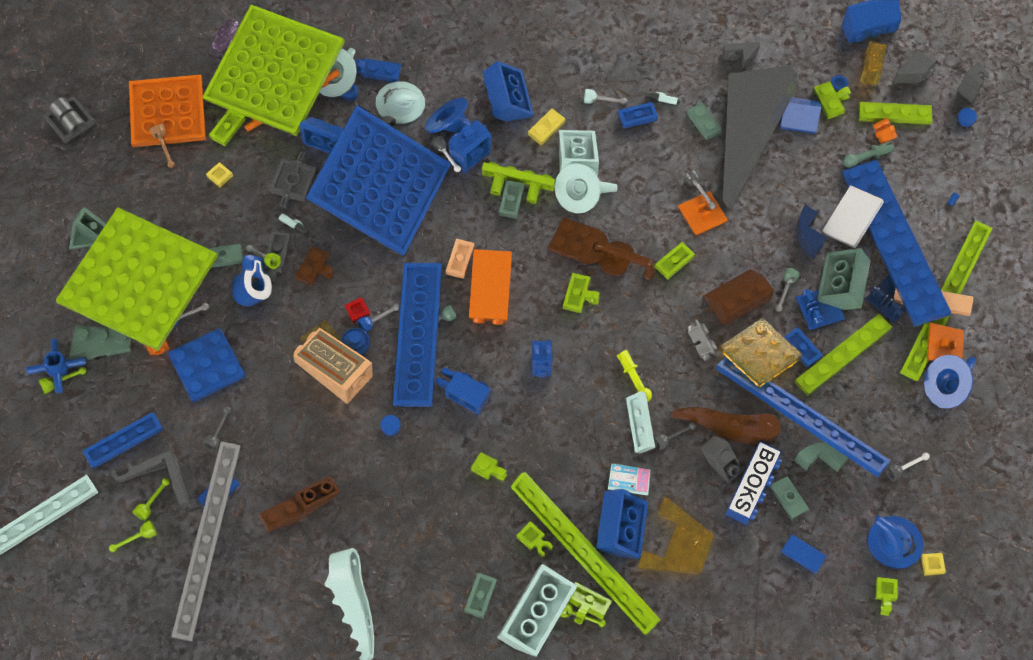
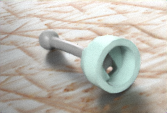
M585 89L584 103L591 104L598 99L619 102L622 105L627 104L626 98L617 99L597 96L594 90Z

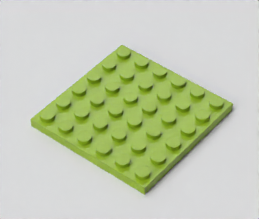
M250 5L202 98L207 102L228 110L230 109L297 136L300 131V123L307 118L345 40L339 36Z
M117 207L57 297L56 302L159 351L218 255L212 250Z

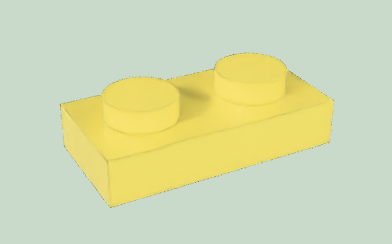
M551 109L528 131V135L542 146L565 123L566 119L554 109Z

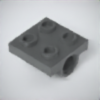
M75 96L68 100L65 98L56 99L50 106L51 111L43 115L64 143L69 142L96 124Z

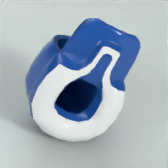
M253 255L243 257L242 272L233 278L231 287L234 300L238 304L247 307L266 300L272 290L270 277L265 274L263 259ZM251 277H256L259 280L251 282Z

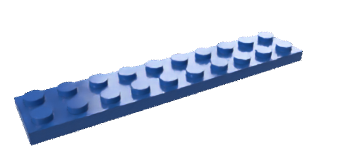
M874 160L843 170L842 175L848 188L851 185L884 201L869 225L868 230L914 327L950 316L951 310L878 161Z

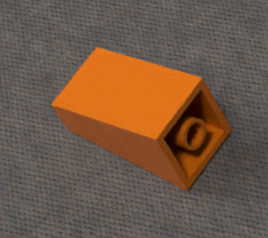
M474 249L469 319L473 320V323L484 324V321H492L494 325H503L504 322H508L512 252Z

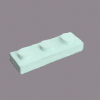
M640 391L626 398L635 453L639 454L655 448L646 393Z

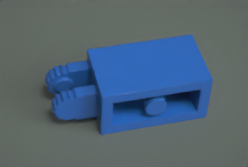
M444 367L441 373L450 378L451 381L448 382L437 377L435 383L445 389V397L479 415L491 397L489 386L484 382L473 380L468 373H461L459 371L455 373Z

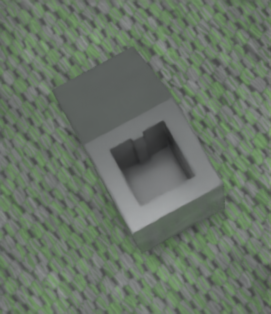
M714 436L700 447L708 463L727 483L730 484L744 472L729 442Z

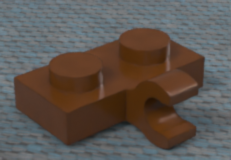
M312 246L297 271L295 279L309 286L314 285L319 275L331 280L335 273L332 272V267L325 265L330 254Z

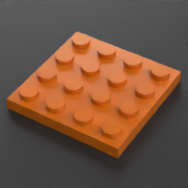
M202 74L129 81L132 147L161 145L160 140L154 138L149 130L160 124H163L166 133L163 137L165 144L206 140Z

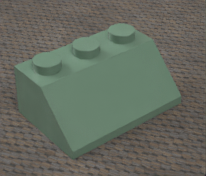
M861 248L827 253L817 298L819 302L843 310L862 308L871 260Z

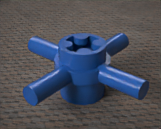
M52 339L50 341L51 352L47 353L44 357L45 364L26 367L28 375L47 372L49 376L54 378L55 392L61 393L63 392L62 377L68 373L69 367L86 365L87 361L86 357L67 360L59 352L58 339Z

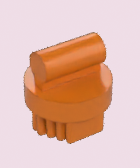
M888 118L873 124L876 131L875 136L879 139L880 144L897 137L894 125L891 126Z

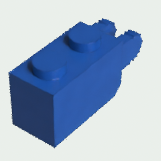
M552 340L532 341V376L542 378L551 375Z

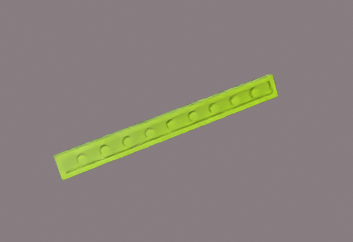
M975 220L941 291L961 294L993 228ZM950 316L923 325L900 371L901 374L918 382L928 362L929 323L945 326Z
M526 472L521 473L511 485V488L645 635L648 634L661 619Z

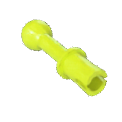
M628 350L619 353L617 358L624 368L623 372L630 375L638 392L646 393L647 402H649L652 398V392L642 384L635 370L638 367L637 364H634Z

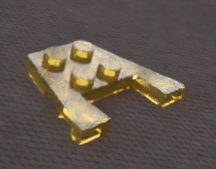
M664 497L658 516L676 522V528L665 557L662 558L644 551L637 569L701 574L715 535L671 500Z

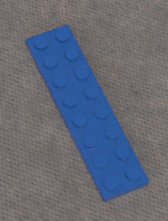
M404 263L393 396L394 407H433L442 263Z

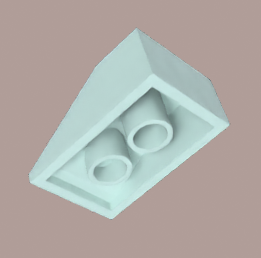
M559 130V170L561 171L568 165L580 163L590 167L598 175L599 158L595 131Z

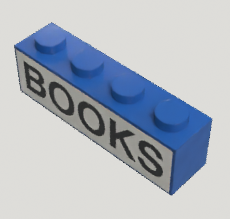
M759 442L727 509L726 516L745 525L748 524L749 520L754 521L758 513L755 507L758 502L762 504L766 493L763 490L765 486L770 487L774 476L771 473L773 469L778 470L782 461L779 458L782 451Z

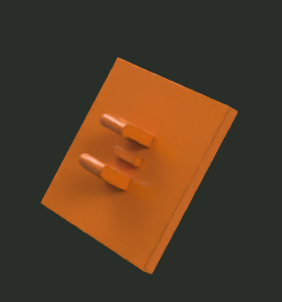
M710 191L706 192V194L716 204V208L713 210L709 208V204L703 195L678 205L679 210L695 236L728 222V219Z
M929 323L927 360L934 361L944 355H955L963 359L964 330Z

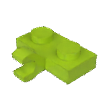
M830 81L813 87V92L817 100L820 101L821 108L827 119L844 114L845 109L841 101L850 98L848 95L851 94L849 87H844L835 92Z
M572 273L563 309L582 313L585 300L591 304L598 305L600 293L588 290L591 277Z
M575 582L577 587L568 601L579 608L574 622L581 625L587 613L603 620L612 600Z

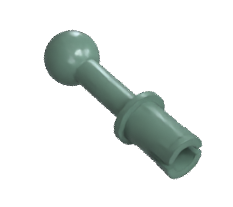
M891 141L877 146L872 145V150L858 155H846L843 163L847 168L857 166L860 161L871 157L879 159L882 155L894 152V146L891 144Z

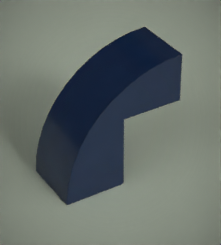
M805 204L797 223V238L805 253L814 259L824 246L827 237L811 228L818 212Z

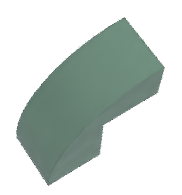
M819 442L802 449L794 461L807 471L819 457L838 472L849 458L826 442Z

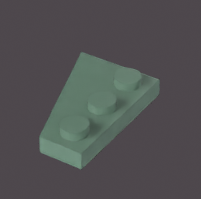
M75 326L69 360L81 357L91 360L97 356H110L130 352L133 339L109 328Z

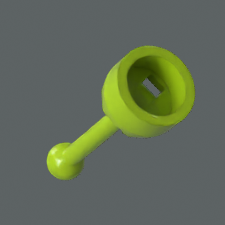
M80 367L78 371L63 376L62 381L78 374L83 375L87 370L85 367ZM45 377L39 379L44 394L51 392L55 388L52 378Z
M164 478L161 486L146 504L142 503L136 506L132 511L133 514L139 519L146 521L151 513L149 506L162 489L170 484V480Z
M149 520L141 526L139 533L116 545L111 544L109 550L115 552L117 548L140 536L145 538L154 537L157 535V531Z
M568 602L560 617L567 618L572 614L576 616L577 612L573 610V606ZM587 615L585 617L586 620L597 623L599 627L606 625L604 619L598 620Z

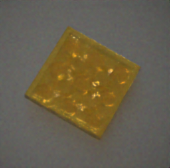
M763 318L720 346V351L759 388L802 358V354Z

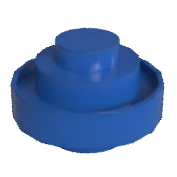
M353 328L346 331L342 336L341 342L360 355L368 351L370 340L364 330Z

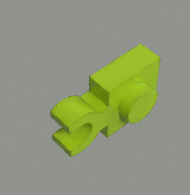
M531 521L516 535L530 551L536 547L539 556L542 558L546 555L542 551L543 547H547L549 550L553 549L550 542L542 540L545 534Z

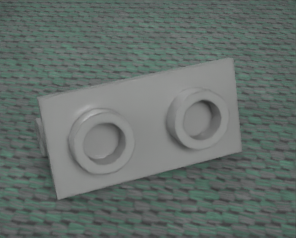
M695 320L697 325L692 324L688 326V334L694 344L701 341L700 344L695 346L700 357L704 361L709 360L711 354L718 357L715 351L718 347L713 339H709L707 334L710 332L706 324H701L698 320Z

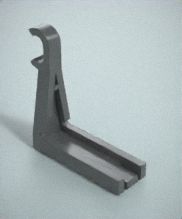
M171 450L134 467L128 463V473L118 476V472L112 469L113 478L118 482H124L167 467L179 505H182L184 510L192 507L177 458Z

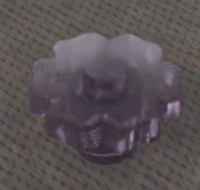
M231 17L225 21L216 34V39L213 42L214 49L222 52L227 46L229 47L237 32L238 21Z

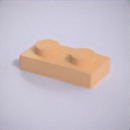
M456 239L446 268L447 275L464 279L475 247L474 243Z

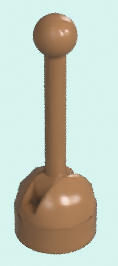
M163 124L156 125L149 130L154 138L160 140L168 160L167 165L169 168H173L175 163L171 160L163 140L166 133Z

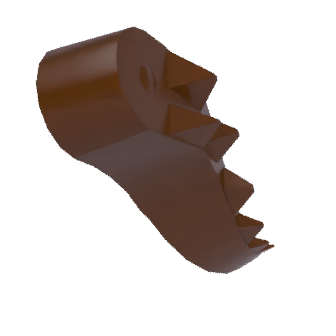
M685 407L670 412V416L673 419L698 423L722 438L753 446H758L759 442L767 445L773 444L781 428L779 420L770 414L736 415L703 407Z

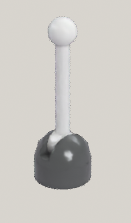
M443 136L434 138L431 142L433 149L437 152H443L454 166V171L460 172V165H457L446 151L447 142Z
M925 452L921 457L903 466L892 464L886 468V474L891 481H896L903 475L904 469L922 460H928L930 455Z

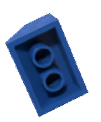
M868 0L848 6L841 27L849 43L860 42L866 38H875L881 34L893 33L898 30L902 20L899 0Z
M497 61L483 71L484 82L494 118L508 122L534 116L522 70Z
M312 117L300 123L303 144L329 154L343 130L338 125H331L322 119Z
M624 489L604 491L596 549L612 556L641 559L648 502Z

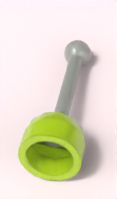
M252 245L246 246L247 252H253L263 257L264 263L269 268L276 269L280 265L281 258L275 253L265 255L254 249Z

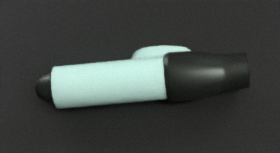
M646 92L645 98L674 105L680 104L678 98L667 96L662 92Z
M278 214L279 220L292 227L295 231L306 236L309 234V230L299 220H293L285 214Z

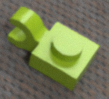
M480 452L471 467L472 472L487 480L492 475L500 481H504L507 476V470L497 467V460Z
M877 577L875 599L882 600L880 615L889 616V612L892 611L891 601L898 599V579Z

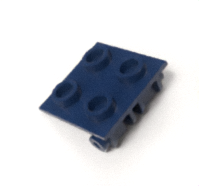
M888 275L877 287L874 286L871 289V293L865 300L895 323L906 311L904 304L893 302L896 287L890 275Z

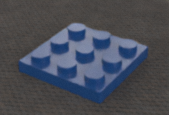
M221 328L168 352V356L193 403L246 377Z

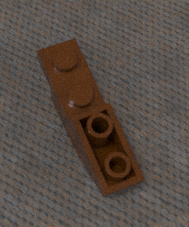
M328 476L296 492L294 497L259 513V518L268 533L282 526L288 527L328 503L340 494V490L331 476Z

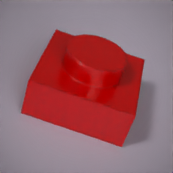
M362 297L345 305V309L353 324L362 317L371 316Z

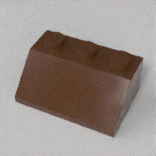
M750 269L703 295V298L723 326H726L770 301L774 289L763 275Z

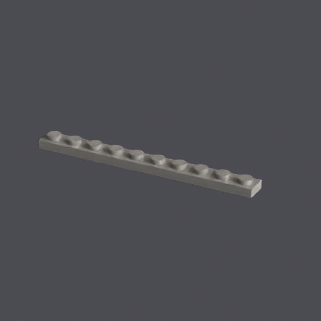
M226 442L220 443L172 638L189 642L193 641L241 448L240 445Z

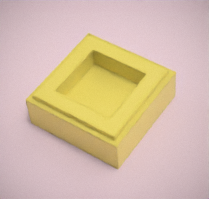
M220 162L206 174L219 188L233 177L232 172Z
M942 553L921 555L924 576L946 573Z

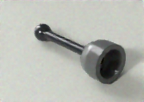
M362 104L357 105L391 127H395V118L391 116H384L382 118L364 108Z

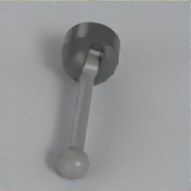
M696 170L689 172L684 177V180L690 186H696L708 202L709 208L715 209L716 204L709 199L699 185L700 175Z

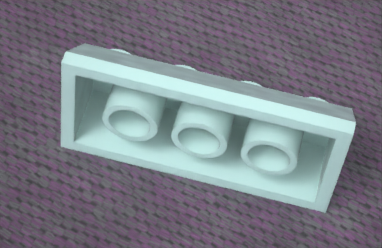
M542 564L537 568L497 638L514 649L536 657L577 585Z

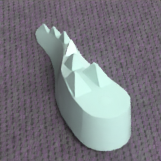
M354 548L332 553L329 557V575L325 586L330 588L335 595L332 603L339 605L345 614L342 622L350 624L353 629L350 637L358 640L359 645L356 650L362 652L359 659L372 660L374 655V628L369 601L361 576L359 555Z

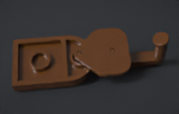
M563 217L548 246L549 251L581 263L594 264L598 262L601 270L612 276L623 275L630 262L646 268L644 271L646 279L651 280L655 275L653 260L634 253L631 245L621 241L608 243L607 236L601 230Z

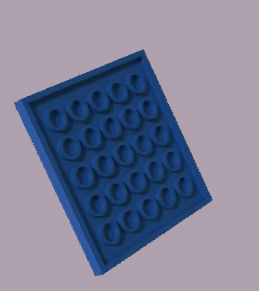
M356 106L305 198L403 256L451 163L361 107Z

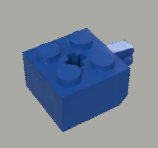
M475 120L473 123L465 125L459 134H454L450 138L449 154L455 163L460 165L461 171L464 174L491 153L492 136L478 120Z

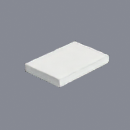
M850 185L824 227L823 234L856 248L884 203L883 199Z

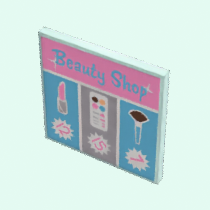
M611 463L608 489H624L630 493L648 495L650 469Z

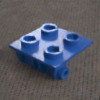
M805 289L802 291L803 295L795 297L809 330L845 320L840 308L821 303L817 300L819 290L812 292L809 289Z

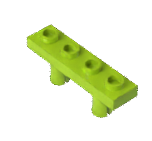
M484 162L482 166V175L494 178L490 193L493 195H501L503 184L506 180L524 183L529 186L526 201L531 204L537 203L540 189L554 192L555 179L550 175L542 174L541 176L530 170L519 171L512 166L502 167L495 162Z

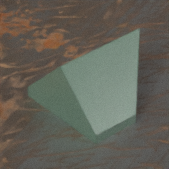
M82 207L73 221L69 250L92 246L106 223L85 207Z

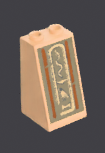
M321 328L316 332L310 333L304 345H299L294 351L295 363L346 404L373 377L372 362Z

